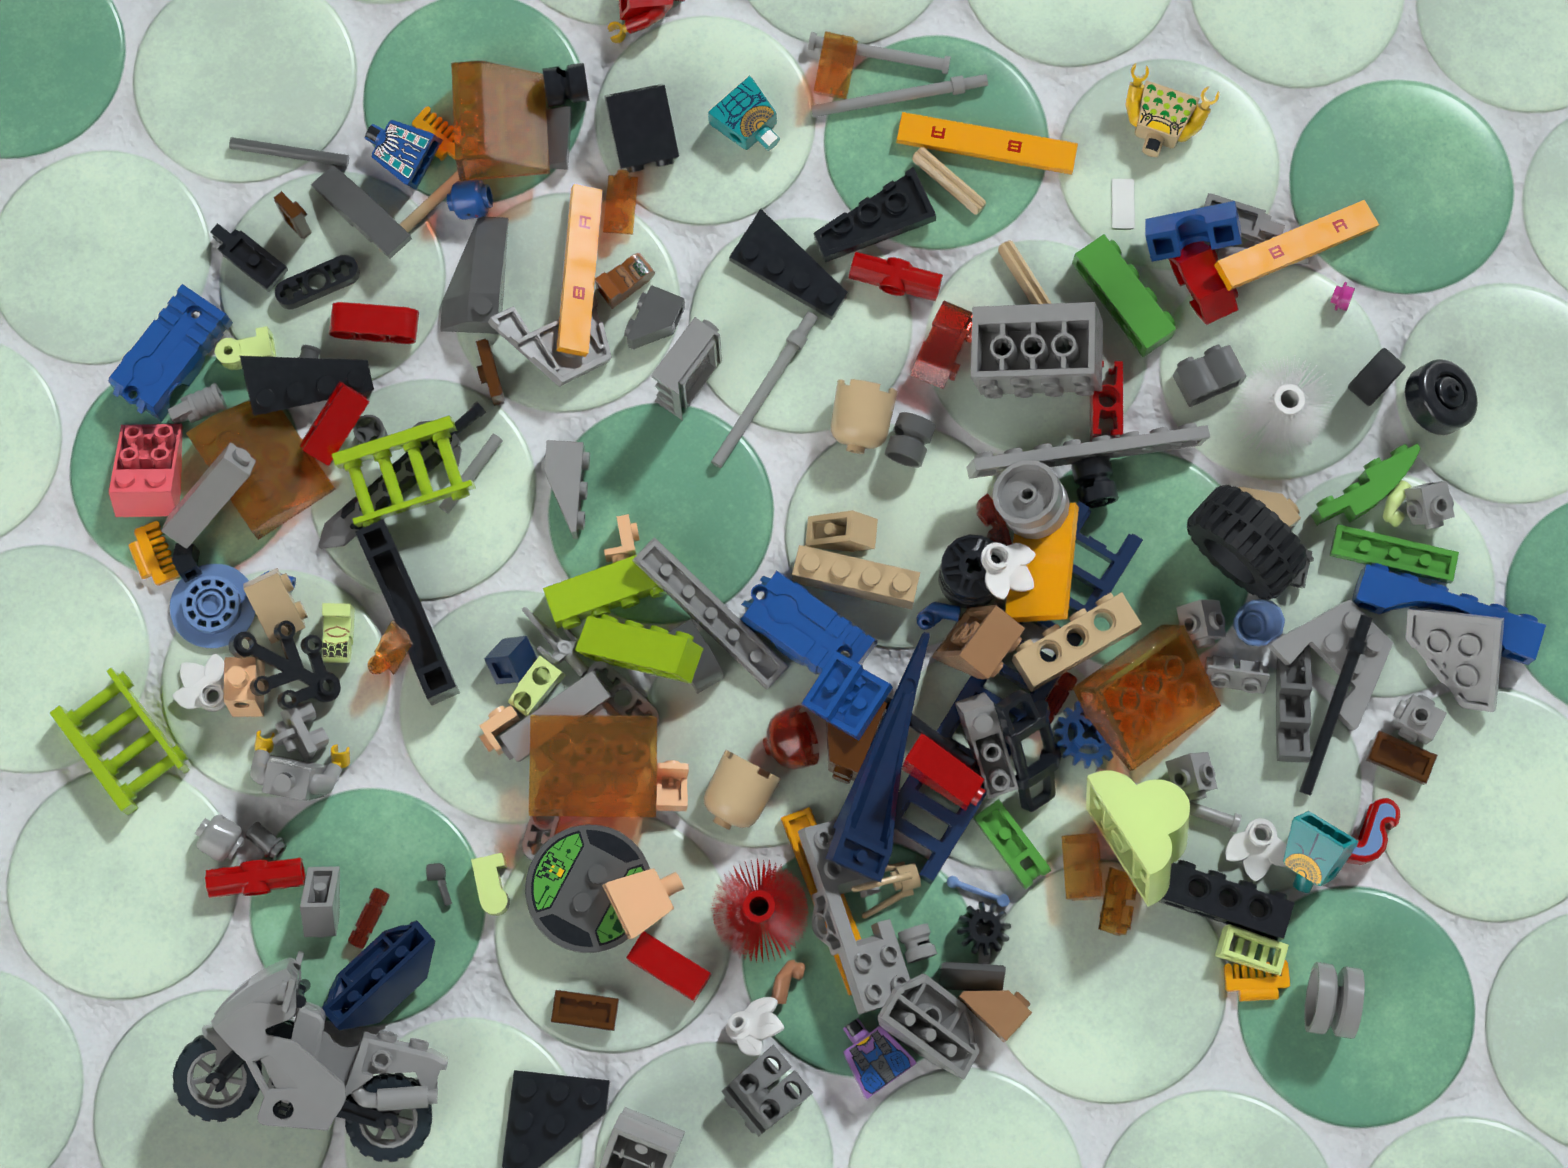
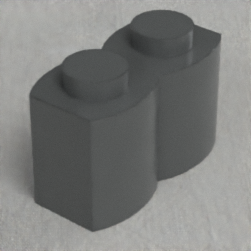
M1220 344L1215 345L1204 352V357L1195 360L1193 357H1188L1177 364L1178 368L1175 370L1173 378L1189 407L1227 392L1244 382L1247 376L1230 345L1222 348Z

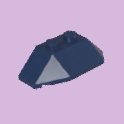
M417 920L410 922L409 925H400L383 931L336 975L329 991L327 1002H324L322 1006L326 1016L339 1031L380 1023L427 979L436 942L434 938Z

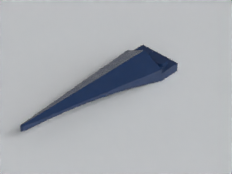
M929 632L922 633L833 826L836 831L825 858L877 882L882 881L892 854L902 765L915 696L930 638Z

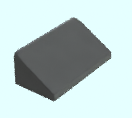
M564 106L542 111L538 168L568 170L572 123L571 107Z
M943 962L940 965L939 985L946 990L1000 991L1003 990L1006 967L1004 965Z

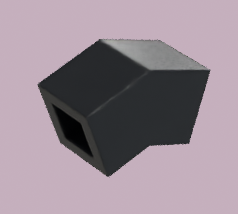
M176 543L172 562L186 583L202 574L197 564L200 551L195 544H191L186 549L181 544Z

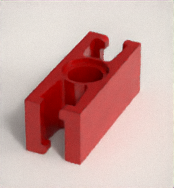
M1114 361L1112 368L1108 369V375H1114V384L1102 385V391H1094V394L1090 395V442H1092L1093 438L1101 436V429H1098L1099 418L1113 419L1112 439L1121 438L1123 434V361ZM1109 397L1114 405L1112 407H1104L1100 404L1099 398Z
M339 381L299 446L302 448V451L329 466L333 460L332 454L339 451L370 401L362 394Z
M645 931L641 933L626 957L629 962L693 1002L697 1000L711 977L709 971Z

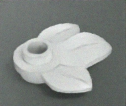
M991 543L983 549L981 563L987 570L985 583L996 598L1004 600L1010 589L1024 592L1034 588L1032 575L1026 566L1036 556L1034 551L1021 543H1014L1008 546L1001 543ZM991 555H997L1000 558V563H994L991 560Z
M213 654L205 667L189 662L181 664L180 675L184 687L173 694L175 701L181 707L190 710L202 707L207 711L216 712L226 706L223 698L224 660L218 654ZM212 692H218L219 698L214 702H210L209 695Z
M1259 818L1251 821L1247 825L1245 832L1232 836L1226 847L1225 856L1227 861L1242 860L1246 874L1255 882L1267 874L1271 864L1278 867H1286L1283 859L1287 845L1277 837V831L1273 823ZM1257 829L1265 832L1266 837L1264 840L1256 838L1255 831Z
M759 998L751 1002L745 1011H739L728 1019L725 1027L726 1034L731 1040L738 1043L739 1049L743 1054L747 1056H761L763 1040L784 1030L782 1022L772 1013L778 1003L775 998Z

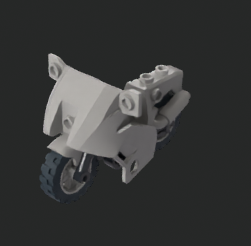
M298 951L296 959L289 957L272 964L241 984L214 1013L215 1017L211 1020L212 1024L203 1025V1034L188 1043L176 1061L173 1070V1090L178 1096L177 1100L182 1107L185 1106L188 1109L187 1112L194 1117L197 1115L202 1117L201 1120L208 1122L211 1120L224 1122L232 1117L234 1119L251 1107L259 1090H261L264 1098L257 1117L260 1124L328 1130L336 1117L345 1119V1129L350 1137V1142L360 1150L359 1152L362 1155L373 1157V1160L382 1162V1160L396 1162L399 1158L404 1157L406 1159L413 1155L414 1151L419 1150L423 1146L425 1139L430 1134L432 1124L431 1104H438L437 1079L440 1070H446L448 1057L433 1048H428L429 1042L416 1038H411L409 1043L397 1040L398 1035L388 1031H379L378 1035L364 1031L360 1044L355 1047H342L335 1043L328 1033L323 1032L326 1019L325 1011L320 1006L306 1001L304 993L310 989L311 984L307 979L301 980V963L304 952ZM216 1053V1060L211 1066L202 1060L205 1056ZM261 1060L270 1076L268 1084H266L262 1075ZM196 1064L208 1072V1075L193 1078ZM241 1068L242 1078L233 1077V1074ZM415 1072L417 1077L408 1078L403 1073ZM206 1082L210 1084V1087L206 1094L203 1095L195 1084ZM226 1082L240 1085L239 1089L232 1096H230L225 1086ZM214 1088L216 1092H222L224 1099L210 1098ZM404 1109H412L413 1119L399 1116V1113ZM398 1123L411 1125L409 1130L400 1136L397 1129ZM367 1126L379 1129L376 1136L368 1130ZM386 1128H391L395 1139H381Z

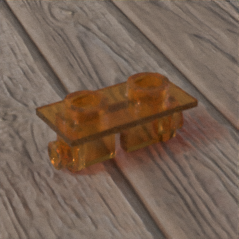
M617 170L616 175H608L603 233L633 235L638 177L628 176L629 172L627 170Z
M394 620L390 622L384 635L381 637L374 651L376 655L371 657L367 663V667L372 674H381L388 669L393 675L396 674L413 644L407 632L400 628Z
M1109 867L1103 905L1100 912L1098 929L1116 936L1127 935V930H1131L1134 907L1126 905V900L1135 901L1137 889L1126 871Z

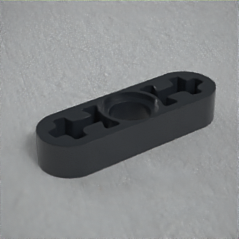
M340 255L282 280L275 288V297L283 308L289 310L296 309L355 283L360 275L359 267L353 257ZM346 264V266L350 268V274L348 276H344L343 273H340V266ZM329 270H331V272H332V274H333V276H334V278H335V280H336V281L333 282V283H332V280H331V278H330V276H329V274H328V272H327V271H329ZM321 275L325 277V285L320 289H312L309 286V282L313 276ZM303 282V285L306 291L308 292L305 295L299 285V283ZM290 288L292 292H295L293 293L294 299L288 300L287 297H284L286 289Z

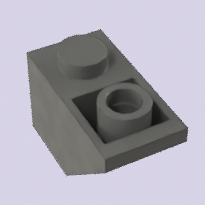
M651 285L648 292H643L638 300L636 309L639 312L636 319H630L626 326L624 336H627L628 347L636 349L673 335L685 310L684 298Z

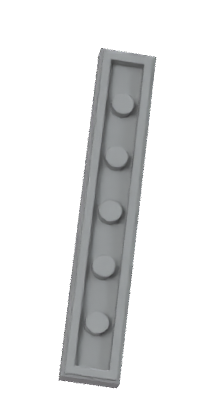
M655 537L632 560L765 689H768L789 667Z

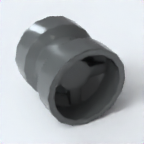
M374 415L361 416L353 427V432L359 445L388 436L382 421Z

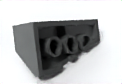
M477 218L442 300L441 332L499 334L490 326L488 321L490 317L503 311L508 218Z

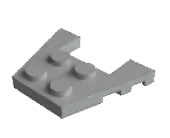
M596 295L593 296L589 353L586 357L556 351L559 319L533 332H529L513 306L490 317L488 321L493 329L559 387L608 363L612 358L603 322H600L598 316Z
M1351 599L1346 600L1314 617L1307 623L1292 629L1285 635L1270 641L1266 646L1285 665H1289L1309 644L1340 675L1348 652L1346 646L1349 637L1353 638L1360 615H1365V613ZM1371 622L1365 640L1368 643L1364 655L1360 654L1350 683L1351 689L1346 694L1338 717L1350 731L1356 730L1359 727L1393 645V642L1373 622Z

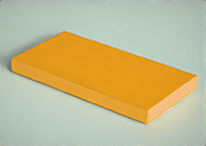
M1075 502L1070 503L1068 516L1062 526L1051 535L1040 539H1026L1014 533L1013 544H1024L1036 554L1034 559L1026 565L1032 575L1034 588L1024 592L1010 589L1007 595L1005 613L1017 622L1068 619L1079 507Z

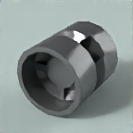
M899 413L893 428L896 435L890 437L885 455L905 466L922 467L927 453V448L924 445L931 442L936 425L930 420L913 413Z

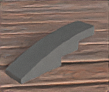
M334 165L311 184L352 227L354 226L370 242H373L389 259L412 240L411 235Z
M1309 644L1289 665H1285L1277 657V761L1308 763L1311 757L1309 728L1311 726L1310 695L1312 692V674Z

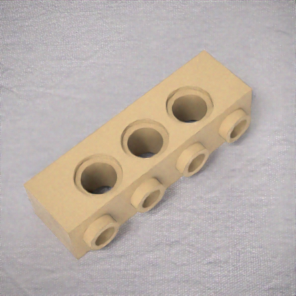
M1122 592L1116 596H1113L1112 593L1103 596L1095 602L1097 607L1088 612L1085 608L1077 611L1069 617L1071 622L1061 628L1058 624H1055L1042 633L1044 638L1035 643L1030 639L1015 649L1017 653L1014 654L1012 662L1031 692L1139 630L1142 623ZM1099 617L1106 619L1110 628L1106 631L1098 630L1094 625V619ZM1070 633L1079 634L1082 637L1083 644L1077 647L1070 645L1067 641V635ZM1045 648L1053 650L1056 654V660L1053 662L1044 661L1040 656V651Z

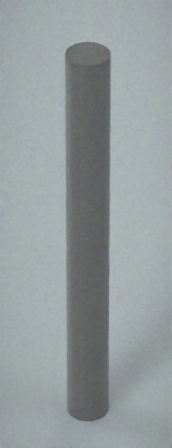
M231 137L229 142V148L233 150L348 167L349 155L234 137Z

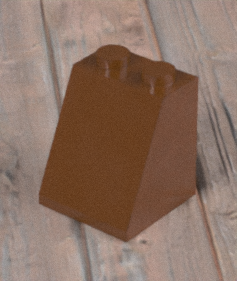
M883 702L860 740L853 738L826 721L828 771L833 773L832 777L846 784H850L851 780L855 781L883 720L887 703Z

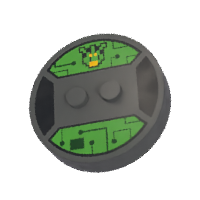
M589 824L565 829L546 841L530 864L525 883V897L530 916L545 937L564 949L579 953H597L612 949L628 940V937L602 885L609 881L649 870V864L639 847L617 830L606 826Z

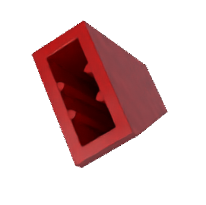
M922 733L904 760L903 771L964 810L968 808L970 803L976 806L986 791L981 788L985 780Z

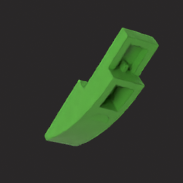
M1418 443L1410 448L1404 444L1390 452L1392 457L1384 461L1376 458L1364 465L1365 470L1358 478L1361 484L1356 482L1343 490L1344 495L1336 499L1331 495L1316 503L1318 508L1311 515L1315 524L1318 526L1342 513L1345 514L1347 520L1351 523L1377 506L1390 494L1413 465L1421 449Z

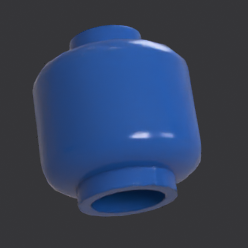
M478 178L457 181L452 185L451 193L447 194L448 208L450 211H454L461 220L484 217L487 215L489 208L493 207L491 188Z

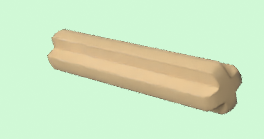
M921 147L915 152L912 158L913 162L973 214L977 215L984 209L986 201L929 151Z
M1008 240L1002 243L998 248V252L1030 303L1052 304L1013 241Z

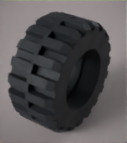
M1223 485L1216 487L1188 518L1187 532L1191 536L1193 543L1198 546L1199 551L1223 575L1234 581L1240 588H1244L1248 593L1257 595L1258 598L1270 600L1279 597L1307 564L1306 549L1300 543L1301 540L1291 531V528L1274 511L1268 509L1263 502L1256 500L1251 494L1241 491L1236 486Z

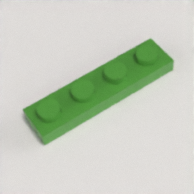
M1339 524L1335 527L1330 551L1331 557L1366 565L1378 563L1392 571L1448 584L1454 581L1459 555L1457 551Z

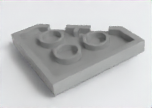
M1410 607L1407 614L1405 639L1424 658L1429 669L1441 683L1447 686L1455 696L1454 699L1462 708L1488 712L1496 711L1504 618Z

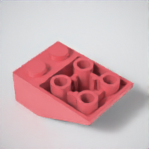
M182 424L121 425L109 487V496L115 517L168 516L178 505L181 496Z

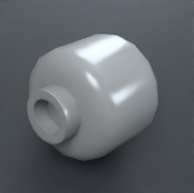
M220 814L214 816L211 821L205 818L195 832L200 837L197 841V848L218 862L226 858L231 860L244 841V838L241 837L242 828Z

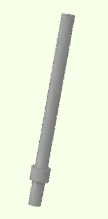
M986 74L963 78L961 75L950 77V81L811 105L813 117L951 92L953 95L963 94L968 89L988 86Z
M807 312L798 328L792 330L787 337V345L711 460V463L715 466L722 468L796 351L801 350L808 340L806 336L818 319L813 313Z

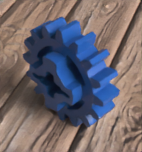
M1088 699L1085 707H1082V704L1076 701L1074 703V711L1066 707L1063 711L1066 718L1059 717L1056 721L1062 727L1054 731L1055 736L1061 737L1056 746L1065 748V752L1062 755L1063 758H1067L1070 755L1074 757L1072 760V765L1074 766L1079 761H1083L1084 768L1088 769L1091 761H1094L1095 765L1100 767L1103 764L1102 757L1110 761L1114 757L1110 750L1118 751L1121 747L1115 742V740L1123 737L1122 732L1115 730L1121 724V721H1112L1111 717L1115 711L1112 709L1105 713L1103 711V702L1096 708L1093 707L1091 699ZM1085 714L1093 715V716H1096L1097 718H1096V719H1086L1083 715H1085ZM1069 724L1071 725L1070 728L1074 731V739L1071 742L1068 737ZM1105 726L1108 730L1107 743L1106 740L1103 738V728ZM1093 730L1094 734L1092 737L1085 739L1082 736L1085 731ZM1091 749L1094 754L1082 753L1079 750Z

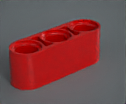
M336 302L332 304L329 335L346 340L414 344L417 338L419 311L409 307Z

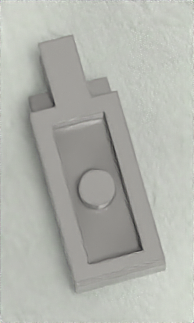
M1208 193L1204 207L1234 200ZM1235 201L1242 238L1263 242L1264 239L1269 240L1283 234L1285 225L1270 221L1272 216L1266 214V210Z

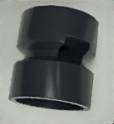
M584 63L567 65L565 70H562L559 66L542 69L548 107L564 105L568 99L573 103L590 101Z
M1109 456L1089 457L1071 465L1074 483L1080 485L1076 491L1078 501L1090 507L1089 509L1106 506L1118 501L1119 496L1116 482L1110 480L1114 473Z

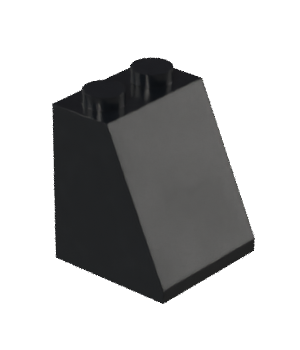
M664 84L604 95L620 169L626 168L627 173L644 170V164L656 162V167L674 163L673 158L679 157Z

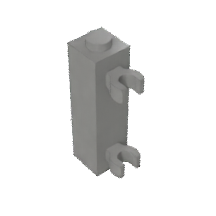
M230 442L168 515L161 531L187 549L250 476L256 460L246 450L238 448Z
M591 671L499 737L503 741L500 744L502 751L509 760L515 758L517 762L530 756L540 772L546 771L553 766V763L541 747L590 712L602 729L615 722L602 705L613 697L598 674L595 671Z

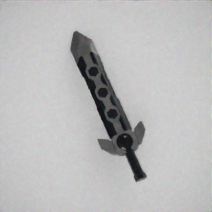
M475 402L471 406L472 408L454 422L457 431L450 433L449 441L458 467L462 448L460 447V439L457 436L476 419L486 413L478 402ZM421 421V422H418V423H417L416 425H414L413 427L418 426V425H421V424H424V423H427V422H430V421ZM433 439L421 442L422 447L419 448L427 473L431 472L443 461L438 444L433 442ZM406 452L392 464L401 494L417 484L408 452ZM381 475L367 487L374 511L386 508L392 504L383 475ZM357 497L350 500L324 523L319 541L320 549L345 546L357 536L355 531L364 528L363 526L358 527L354 525L352 519L363 515Z

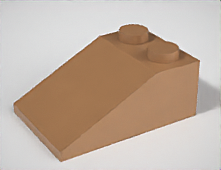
M997 605L970 607L965 610L932 657L977 679L993 678L1004 665L1002 660L1008 652H1013L1022 640L1020 635L1025 628Z

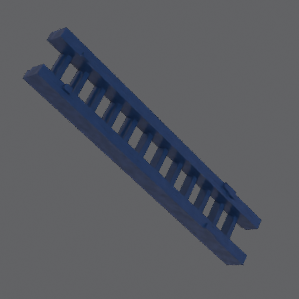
M1080 501L1077 504L1079 511L1075 543L1110 563L1102 578L1098 579L1073 564L1072 576L1094 589L1085 605L1070 597L1069 610L1074 613L1084 608L1087 612L1097 607L1096 601L1112 592L1143 541L1142 538L1133 533L1132 535L1128 534L1118 552L1114 554L1106 549V545L1089 536L1087 538L1079 532L1089 518L1091 510H1089L1090 507ZM1050 620L1031 621L1044 630L1055 625ZM1070 633L1067 635V641L1070 645L1077 647L1082 641V637L1077 633ZM1022 639L1019 645H1021L1022 643H1024V642H1026V641H1024V640ZM1040 651V656L1044 661L1053 662L1056 660V654L1051 657ZM1005 664L999 671V674L1029 691L1034 702L1045 700L1060 677L1058 676L1031 692L1020 673ZM970 676L955 702L983 692L991 699L994 707L1003 699L984 688L988 679H977ZM955 702L937 729V732L945 738H952L961 724ZM1014 706L1009 711V716L1014 718L1012 724L1028 715L1024 706L1021 709ZM956 741L959 744V748L973 758L971 750ZM1006 744V748H1007L1008 755H1009V758H1010V756H1011L1010 747H1009V744ZM909 775L898 793L894 831L896 829L932 852L919 873L921 879L932 885L987 794L985 791L976 806L970 803L966 810L960 807L955 814L921 793L919 790L923 783ZM911 803L949 825L940 841L903 818Z

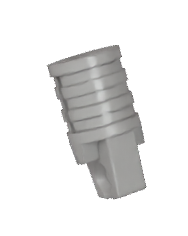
M214 383L210 387L203 388L201 391L199 390L194 394L182 397V402L169 408L168 412L175 424L186 420L193 423L221 409H226L227 405L219 387Z

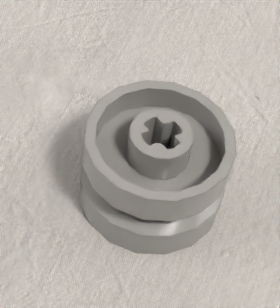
M1023 460L1013 463L1001 472L994 483L992 497L996 510L1010 529L1023 538L1040 539L1049 536L1062 526L1068 516L1070 502L1067 491L1060 483L1056 474L1044 463L1037 460Z
M1314 963L1310 972L1305 998L1304 1022L1306 1032L1325 1034L1331 1026L1336 1037L1355 1038L1360 1025L1364 1003L1365 980L1362 969L1345 966L1337 976L1333 964Z

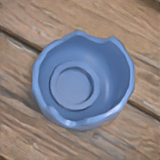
M1256 599L1246 602L1237 610L1233 620V627L1237 637L1245 644L1260 647L1281 636L1285 618L1281 608L1274 602Z

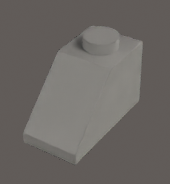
M340 866L308 867L300 905L304 937L322 938L336 936L340 918Z

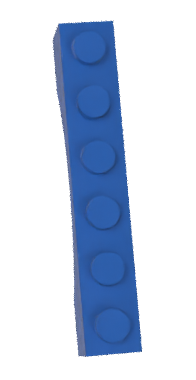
M1367 564L1360 571L1352 601L1359 608L1378 615L1392 610L1415 607L1504 618L1501 657L1525 665H1529L1536 660L1546 627L1545 624L1539 623L1536 617L1528 614L1516 615L1510 613L1508 608L1499 604H1490L1489 606L1480 603L1478 598L1465 593L1457 595L1448 592L1449 589L1440 584L1432 583L1427 585L1418 582V577L1407 573L1398 575L1389 572V568L1382 564Z

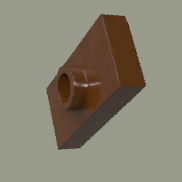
M282 191L274 197V202L283 220L301 239H305L312 233L305 220L307 216L306 211L298 202L295 201L293 203Z
M486 338L478 340L476 344L482 365L477 366V371L481 384H488L494 406L503 404L505 398L489 341Z
M1379 730L1375 735L1366 761L1425 785L1438 755Z
M555 990L551 1022L615 1031L619 999Z

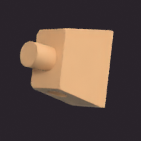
M225 657L223 698L232 717H264V695L256 696L250 690V683L254 678L265 676V663L255 657L243 659ZM258 681V689L260 691H264V683L262 681Z
M654 868L609 881L602 885L628 939L637 937L672 911L674 907L669 896L684 889L683 883L676 872L660 879Z

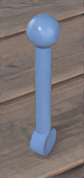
M950 876L947 879V885L950 888L959 887L996 901L1000 907H1006L1010 902L1009 897L1005 894L995 895L963 883L956 876Z

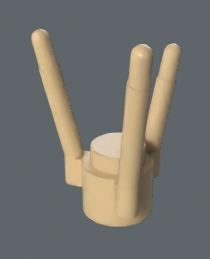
M903 861L896 864H888L885 872L893 871L890 872V877L882 878L881 882L870 881L851 888L853 892L893 884L895 891L901 889L897 894L864 912L862 918L866 919L902 898L914 895L913 889L921 887L920 876L915 863L905 865Z

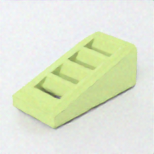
M1228 924L1222 929L1215 956L1279 976L1282 972L1289 945ZM1234 936L1237 937V940L1235 943L1234 950L1232 952L1229 950L1232 941V937ZM1245 940L1250 941L1246 956L1241 955ZM1261 944L1263 946L1259 960H1255L1254 956L1257 946ZM1270 947L1276 949L1271 965L1266 963Z

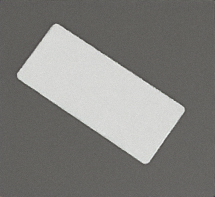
M1112 179V228H1135L1134 179Z

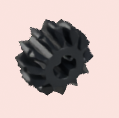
M983 901L978 903V913L972 906H968L966 911L971 919L962 915L958 919L960 923L967 925V927L957 929L958 935L968 934V937L961 942V945L965 947L972 941L974 946L971 949V953L974 955L978 952L979 946H982L984 956H989L990 944L996 952L1001 951L1002 947L996 939L1002 942L1009 941L1010 937L1000 932L1011 928L1010 923L1000 924V921L1006 917L1007 913L1002 911L995 916L993 913L997 905L994 903L991 904L988 912L985 911ZM981 922L983 925L989 923L992 928L988 932L992 934L990 936H987L985 933L979 935L976 931L979 925H976V923Z

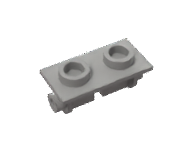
M1213 655L1212 658L1206 657L1204 669H1206L1202 684L1220 689L1230 688L1243 690L1247 693L1257 692L1264 694L1270 674H1268L1269 667L1264 666L1263 662L1240 659L1239 669L1234 668V658Z

